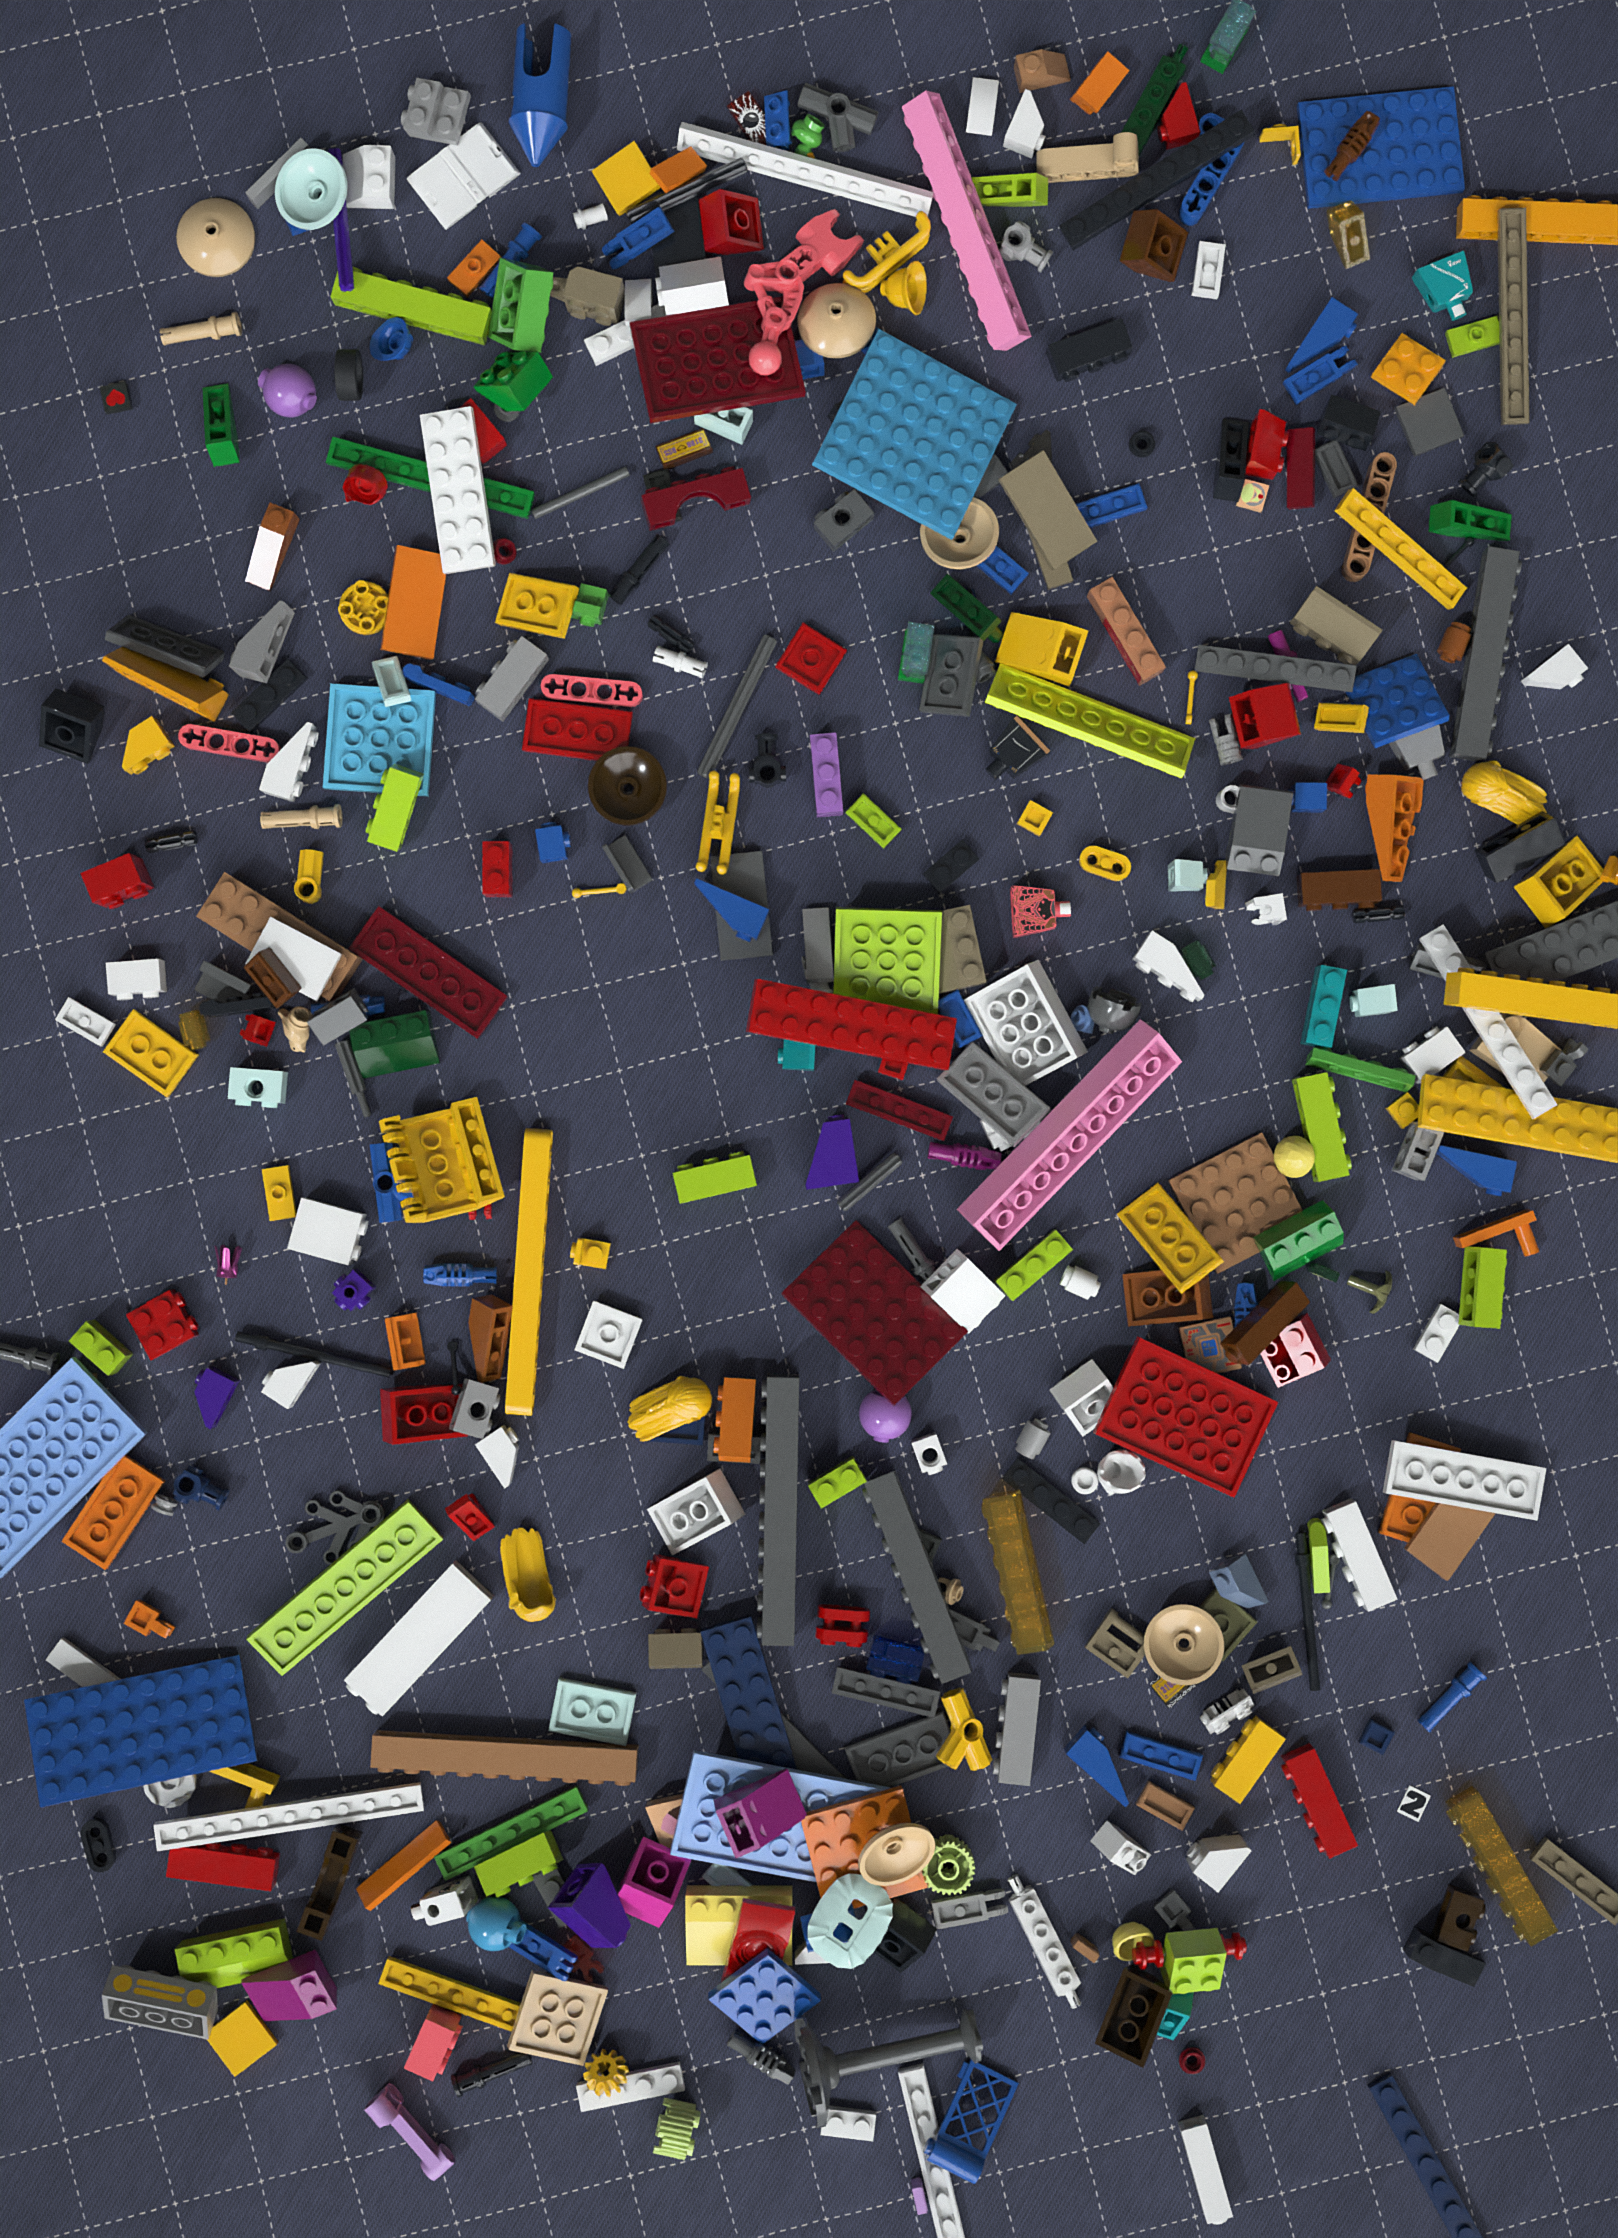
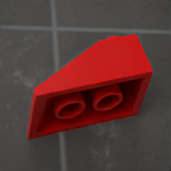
M453 1384L380 1389L383 1441L395 1445L467 1437L468 1435L449 1429L459 1395H454L451 1392Z

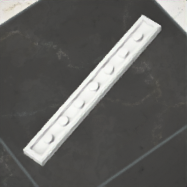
M921 2063L898 2069L937 2237L965 2238L950 2172L927 2161L926 2154L923 2153L928 2138H934L939 2130L924 2064Z

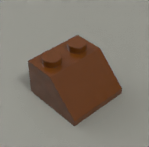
M1158 209L1133 211L1119 261L1136 273L1174 282L1188 232Z

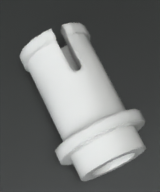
M603 203L582 211L579 208L577 212L573 213L577 229L583 228L585 230L586 226L608 220Z

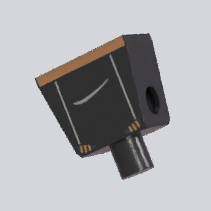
M1016 715L990 748L989 753L995 760L985 770L994 780H997L1005 771L1014 779L1045 759L1051 751Z

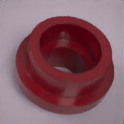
M499 538L493 542L495 562L507 565L515 559L516 547L512 541L506 538ZM500 548L506 551V556H502L499 553Z
M1187 2047L1179 2055V2065L1184 2072L1197 2074L1205 2066V2056L1199 2048ZM1195 2056L1196 2061L1194 2063H1188V2057Z

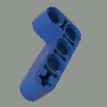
M1214 113L1205 114L1199 122V136L1206 132L1203 127L1210 126L1213 128L1225 119ZM1244 142L1215 160L1221 162L1224 168L1217 169L1210 163L1200 170L1185 195L1178 212L1179 219L1183 224L1193 226L1200 221L1240 154ZM1207 184L1211 190L1203 191L1199 185ZM1194 200L1198 202L1196 209L1193 212H1189L1188 210L1192 207Z

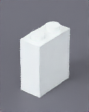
M721 257L659 267L660 277L655 278L659 306H665L666 316L729 305Z
M301 1198L287 1249L345 1265H353L354 1261H358L362 1247L358 1245L360 1236H364L368 1228V1221L365 1220L367 1214L310 1198Z
M958 1249L920 1286L960 1326H964L968 1333L976 1328L982 1319L992 1309L996 1308L1005 1297Z

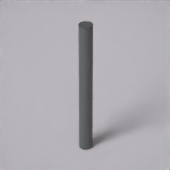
M626 466L531 509L534 518L538 519L629 477L630 474Z

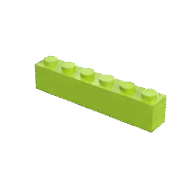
M352 267L353 291L343 292L340 290L337 271L330 296L336 306L384 319L398 317L410 326L486 345L492 311L485 302L473 300V303L463 300L461 296L453 293H448V296L438 294V291L426 286L422 289L416 288L410 282L404 280L390 281L386 276L378 273H373L371 276L362 273V270L356 267Z

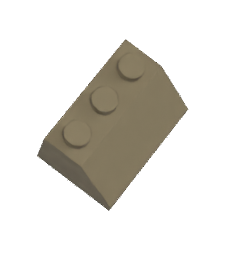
M1318 586L1306 597L1290 621V624L1294 626L1293 629L1298 634L1305 637L1307 635L1316 640L1315 644L1325 651L1331 650L1338 655L1337 659L1348 665L1358 664L1382 632L1381 628Z
M970 905L943 910L939 994L984 985L986 977Z

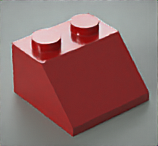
M719 189L699 199L705 251L730 255L764 249L758 198Z
M1259 409L1251 423L1247 443L1245 475L1273 480L1277 472L1281 473L1284 457L1280 456L1281 448L1286 447L1289 431H1285L1286 421L1264 409Z

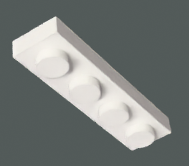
M657 304L652 307V318L666 316L665 306ZM625 320L584 339V343L596 366L634 348L630 327L626 326Z
M680 2061L630 2071L624 2075L628 2080L627 2084L619 2083L621 2091L616 2092L615 2089H612L610 2097L606 2096L605 2091L600 2096H597L595 2089H588L587 2080L577 2082L576 2084L581 2112L685 2091Z

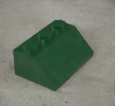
M427 1010L361 1023L349 1030L353 1052L363 1079L440 1063L431 1013Z

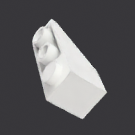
M307 722L266 765L259 788L260 791L294 802L295 798L301 795L303 789L302 775L303 772L308 771L311 757H308L310 749L315 747L319 733L316 732L317 727Z
M1154 931L1149 932L1132 958L1137 962L1135 966L1147 974L1151 971L1158 975L1159 978L1157 980L1169 988L1172 985L1181 990L1179 994L1188 1001L1193 1002L1194 999L1197 1001L1202 1000L1205 995L1176 946Z

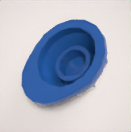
M398 317L390 318L374 332L369 346L370 354L373 358L380 361L400 360L411 351L413 336L407 323Z

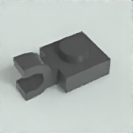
M1569 1038L1562 1051L1555 1049L1540 1070L1554 1084L1561 1087L1577 1067L1573 1062L1574 1059L1581 1058L1589 1049L1583 1043L1579 1042L1577 1044L1573 1039Z
M1174 1888L1153 1905L1170 1928L1178 1924L1183 1931L1196 1930L1193 1923L1186 1917L1191 1912V1909Z

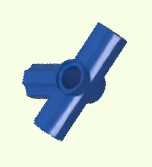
M388 1142L370 1144L374 1176L373 1186L376 1192L379 1223L403 1220L400 1201L410 1197L413 1198L412 1193L397 1192L396 1186L401 1183H395L389 1163L393 1158H388L387 1151L394 1147L393 1143ZM383 1175H388L392 1178L393 1185L390 1189H384L380 1186V1178Z

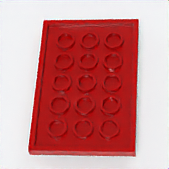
M1137 1336L1093 1433L1235 1498L1278 1402Z

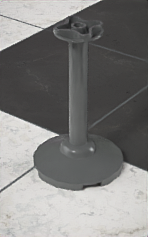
M963 2009L958 2028L836 2055L830 2047L821 2045L804 2015L794 2019L795 2039L798 2042L801 2057L804 2058V2061L799 2062L811 2116H817L816 2129L826 2127L831 2090L838 2086L839 2077L962 2049L965 2050L974 2064L982 2060L981 2051H983V2044L973 2009Z

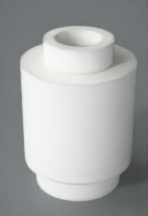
M1069 1265L1066 1267L1060 1281V1285L1064 1286L1065 1290L1087 1300L1090 1296H1096L1101 1283L1097 1281L1098 1275L1080 1267L1074 1266L1073 1268Z

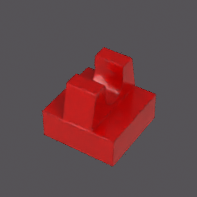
M1337 764L1325 782L1327 783V789L1351 799L1353 793L1349 789L1352 784L1360 785L1362 782L1358 777L1360 773L1353 767Z
M254 1014L246 1015L245 1020L249 1022L246 1030L241 1029L240 1035L245 1040L267 1047L276 1022Z

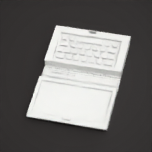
M480 122L460 136L458 146L450 144L408 176L407 180L441 225L447 230L475 209L477 204L487 196L489 198L521 173L486 127Z

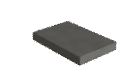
M933 634L920 702V712L970 717L983 647V640L980 637Z

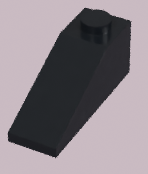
M1222 419L1214 475V499L1239 502L1245 482L1249 422Z
M1416 1926L1413 1927L1403 1947V1951L1410 1959L1435 1972L1473 1987L1486 1965L1484 1961L1459 1948L1437 1941L1432 1934Z

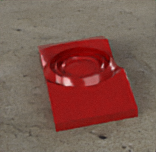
M746 1898L742 1899L721 1982L766 1948L770 1949L783 1961L785 1950L789 1944L795 1907Z

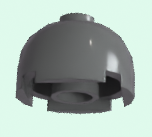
M1094 987L1089 997L1088 1011L1093 1022L1099 1025V1030L1113 1034L1114 1030L1123 1031L1130 1028L1140 1013L1142 1003L1136 1004L1137 998L1115 989H1110L1109 993L1101 992L1103 987Z

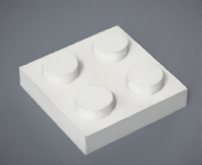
M594 1300L575 1351L624 1369L643 1319Z

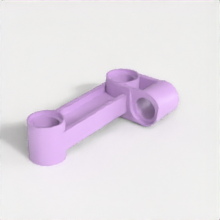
M389 2083L368 2101L364 2111L379 2128L391 2124L421 2158L420 2166L426 2176L435 2181L456 2163L455 2157L446 2145L441 2143L438 2146L402 2105L404 2099L400 2091L393 2084Z

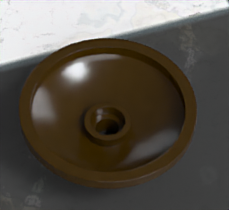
M618 747L603 754L592 767L588 779V793L594 808L603 818L618 825L632 826L649 820L660 810L667 793V780L661 764L653 755L637 747ZM628 784L634 787L631 793L624 791V787Z

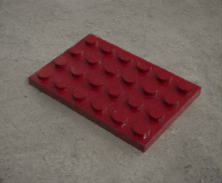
M783 296L773 298L776 307L781 308ZM758 301L629 322L649 422L655 423L805 397L806 391L791 326L789 329L782 331L778 337L777 346L781 351V365L776 372L767 376L754 372L749 365V352L756 343L761 342L763 336L761 328L763 317L757 305Z
M854 1221L781 1293L893 1406L968 1333V1330L964 1326H960L920 1287L921 1284L857 1221Z

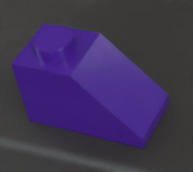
M213 1366L207 1367L205 1370L202 1369L195 1380L197 1387L194 1391L205 1427L208 1429H213L217 1426L240 1382L239 1379Z

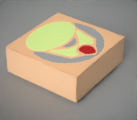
M1245 479L1241 496L1236 506L1261 513L1269 485Z

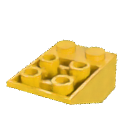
M1011 612L995 662L1070 686L1088 630L1064 622Z

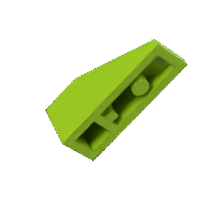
M1038 173L971 177L982 206L1030 207L1048 205V178Z

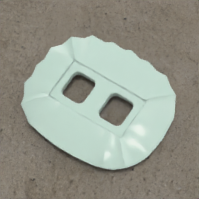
M849 1873L838 1878L822 1896L808 1923V1940L814 1952L837 1968L852 1969L863 1964L875 1951L887 1932L893 1917V1903L885 1889L879 1885L867 1882L861 1874ZM854 1899H858L868 1907L865 1915L860 1920L848 1913V1907ZM840 1922H843L853 1930V1934L846 1943L833 1936V1931Z

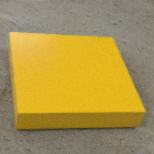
M635 141L592 170L593 175L619 216L661 188L649 174L651 166Z
M248 2000L213 2025L209 2040H207L234 2077L278 2044V2040Z

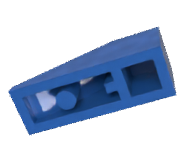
M1331 297L1285 371L1290 373L1335 347L1344 336L1349 339L1357 327L1354 320L1358 313Z
M696 878L695 886L731 929L737 932L736 937L750 942L751 939L758 940L768 917L769 909Z
M1439 1145L1436 1154L1476 1186L1485 1188L1486 1194L1501 1197L1502 1192L1511 1193L1517 1165L1516 1161Z
M1084 1725L1063 1748L1066 1755L1126 1807L1129 1802L1107 1747L1103 1742L1105 1737L1096 1728L1093 1727L1090 1730Z

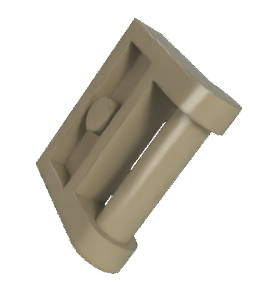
M1110 1608L1084 1647L1123 1676L1129 1678L1145 1656V1635L1119 1617L1116 1610ZM1111 1624L1140 1644L1136 1651L1108 1631Z

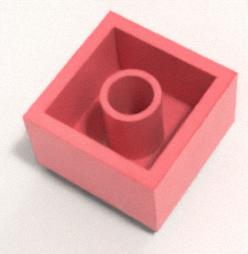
M432 2004L404 2069L431 2081L434 2080L437 2073L442 2075L463 2026L458 2024L462 2015Z

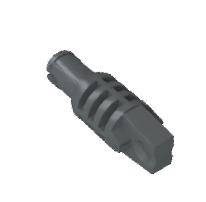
M736 2030L728 2039L727 2046L746 2057L745 2060L748 2064H752L754 2068L760 2069L768 2077L776 2078L787 2085L793 2079L796 2069L788 2064L783 2056L776 2054L769 2047L764 2046L760 2042H753Z

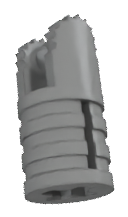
M1232 714L1225 715L1228 735H1220L1219 724L1215 718L1209 720L1214 743L1220 758V765H1228L1243 760Z

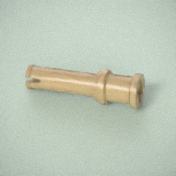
M232 312L230 316L219 318L210 316L208 321L160 328V334H163L160 337L164 346L207 337L220 340L221 336L233 334L242 336V325L238 313Z
M340 804L324 808L313 805L307 810L261 812L260 816L262 829L311 826L314 829H319L320 826L332 825L341 828L343 821Z

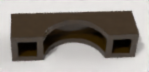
M337 1824L332 1831L318 1879L303 1912L297 1932L321 1941L328 1932L362 1837V1831L342 1824Z

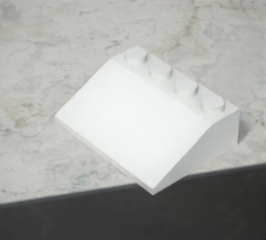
M1039 960L1023 966L964 999L997 1063L1024 1086L1088 1052Z

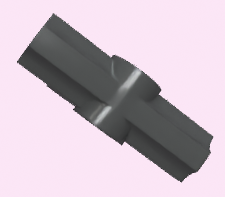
M805 83L797 107L828 119L833 151L846 152L855 148L853 129L871 135L879 113L876 110L849 100L842 93L833 94L808 83ZM834 105H841L845 110L838 114L833 112L831 108Z

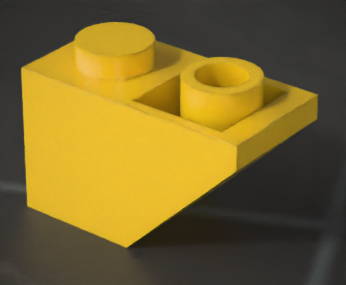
M153 716L129 730L122 768L131 775L133 773H142L149 767L148 764L155 759L161 760L170 754V749L175 747L159 721Z

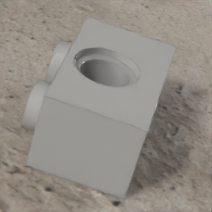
M464 1378L449 1429L483 1439L485 1434H489L492 1426V1420L490 1419L492 1409L496 1410L500 1401V1394H497L499 1388ZM479 1402L482 1405V1412L480 1415L473 1417L470 1408L472 1404Z

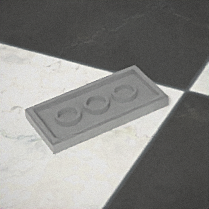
M974 1042L949 1065V1070H944L937 1078V1081L1013 1147L1050 1111L1048 1105Z

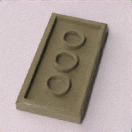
M1044 450L998 479L1052 570H1055L1098 542Z

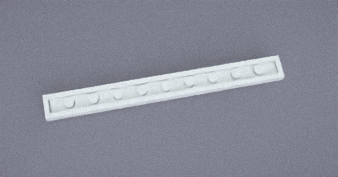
M682 122L679 128L678 151H683L691 146L700 157L725 164L738 158H743L747 165V170L914 217H916L919 211L925 212L927 216L929 215L934 192Z
M421 1782L159 1821L155 1822L153 1826L157 1851L419 1812L424 1811Z

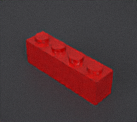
M1308 1743L1282 1755L1284 1764L1280 1765L1287 1780L1292 1779L1295 1788L1291 1791L1297 1804L1302 1803L1306 1810L1302 1816L1308 1828H1314L1317 1837H1314L1313 1840L1319 1853L1324 1852L1330 1859L1357 1847L1358 1844L1315 1748Z
M221 1842L170 1849L166 1877L272 1891L277 1882L280 1853L273 1852V1849L268 1847H259L257 1850L247 1849V1845L244 1844L225 1846L221 1845Z

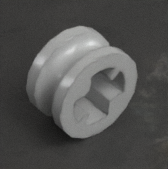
M156 1494V1503H152L151 1508L161 1514L173 1516V1507H176L178 1502L170 1497Z

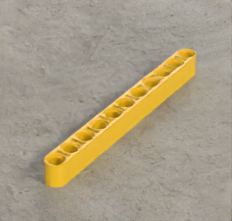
M526 1128L524 1134L505 1413L513 1415L532 1416L534 1411L553 1131L549 1129Z

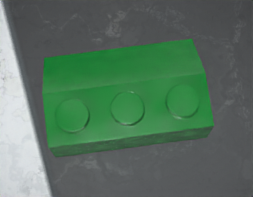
M1322 1200L1254 1236L1253 1239L1271 1278L1275 1281L1343 1245L1344 1233L1335 1212Z

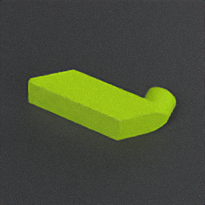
M1312 1518L1308 1521L1307 1527L1309 1530L1311 1575L1314 1594L1329 1593L1330 1577L1326 1531L1320 1519Z

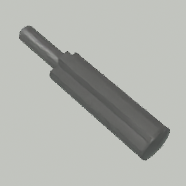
M350 1040L340 1041L335 1044L350 1090L352 1095L356 1094L363 1116L365 1118L370 1117L371 1112L363 1092L367 1089Z

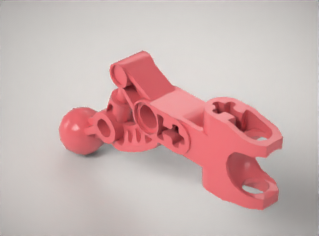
M836 209L815 216L807 222L795 237L802 245L782 260L765 264H753L748 269L744 286L750 291H755L758 297L757 305L763 317L761 323L763 331L762 340L751 348L749 352V365L754 372L760 375L768 376L776 372L781 365V351L777 346L778 337L782 331L790 328L797 314L804 291L803 282L821 267L831 276L836 275L846 267L850 259L863 245L864 239L860 235L844 240L837 238L832 233L831 228L837 222V218L840 215ZM766 291L783 294L781 308L776 307L772 296H768Z

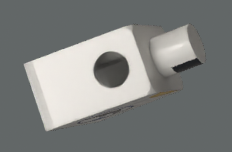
M470 1875L430 1889L420 1899V1902L411 1905L413 1918L415 1920L425 1918L427 1925L431 1926L464 1917L479 1900Z

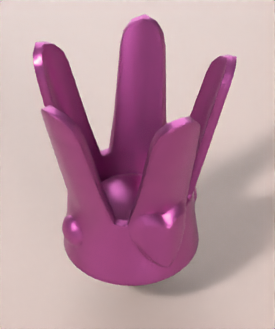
M225 1245L220 1246L219 1260L218 1249L214 1246L218 1263L216 1276L225 1278V1285H227L228 1278H237V1264L242 1251L240 1246L235 1248L231 1263L229 1249Z

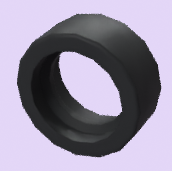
M338 349L335 354L334 363L337 397L340 401H359L363 393L361 354L358 349Z

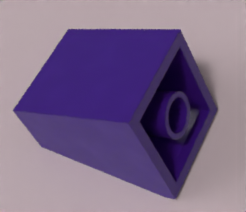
M844 1114L829 1116L828 1122L823 1123L806 1181V1190L859 1182L850 1119H844Z
M602 1863L577 1864L548 1906V1909L592 1948H617L626 1940V1933L631 1927L606 1867Z

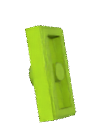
M1497 316L1447 330L1445 336L1452 358L1499 345V321Z
M864 793L845 812L883 849L902 830Z

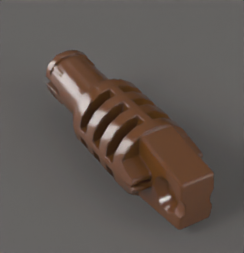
M1366 111L1356 121L1338 145L1337 155L1324 170L1326 176L1331 178L1334 175L1332 180L1338 181L1349 163L1356 162L1371 141L1380 123V118L1377 115Z

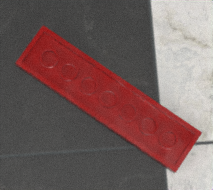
M755 979L746 1032L940 1070H949L957 1018Z

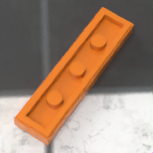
M437 1820L356 1888L366 1909L369 1911L374 1909L451 1843L442 1823Z

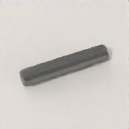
M892 1153L838 1199L837 1204L843 1211L849 1210L902 1164L901 1158L896 1153Z

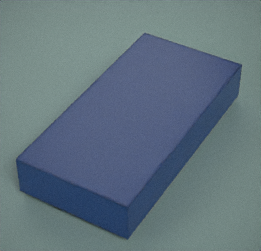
M959 990L938 1000V1010L942 1016L957 1018L954 1040L958 1048L983 1036Z

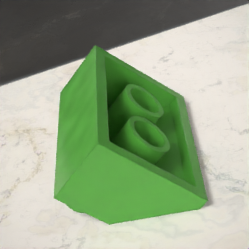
M500 258L488 338L513 350L541 352L542 344L545 340L546 317L549 314L550 291L553 288V272L540 266Z

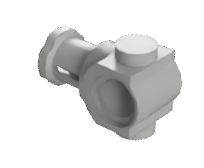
M1017 221L1006 229L1001 241V248L999 249L1004 260H1019L1022 262L1025 259L1038 267L1037 271L1040 273L1053 254V251H1046L1034 243L1035 238L1031 236L1029 226L1022 221ZM1015 237L1019 240L1020 244L1013 245L1009 242L1008 238Z

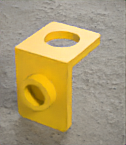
M1277 124L1271 128L1263 129L1259 142L1290 140L1292 165H1297L1301 156L1298 126L1287 127L1285 124Z

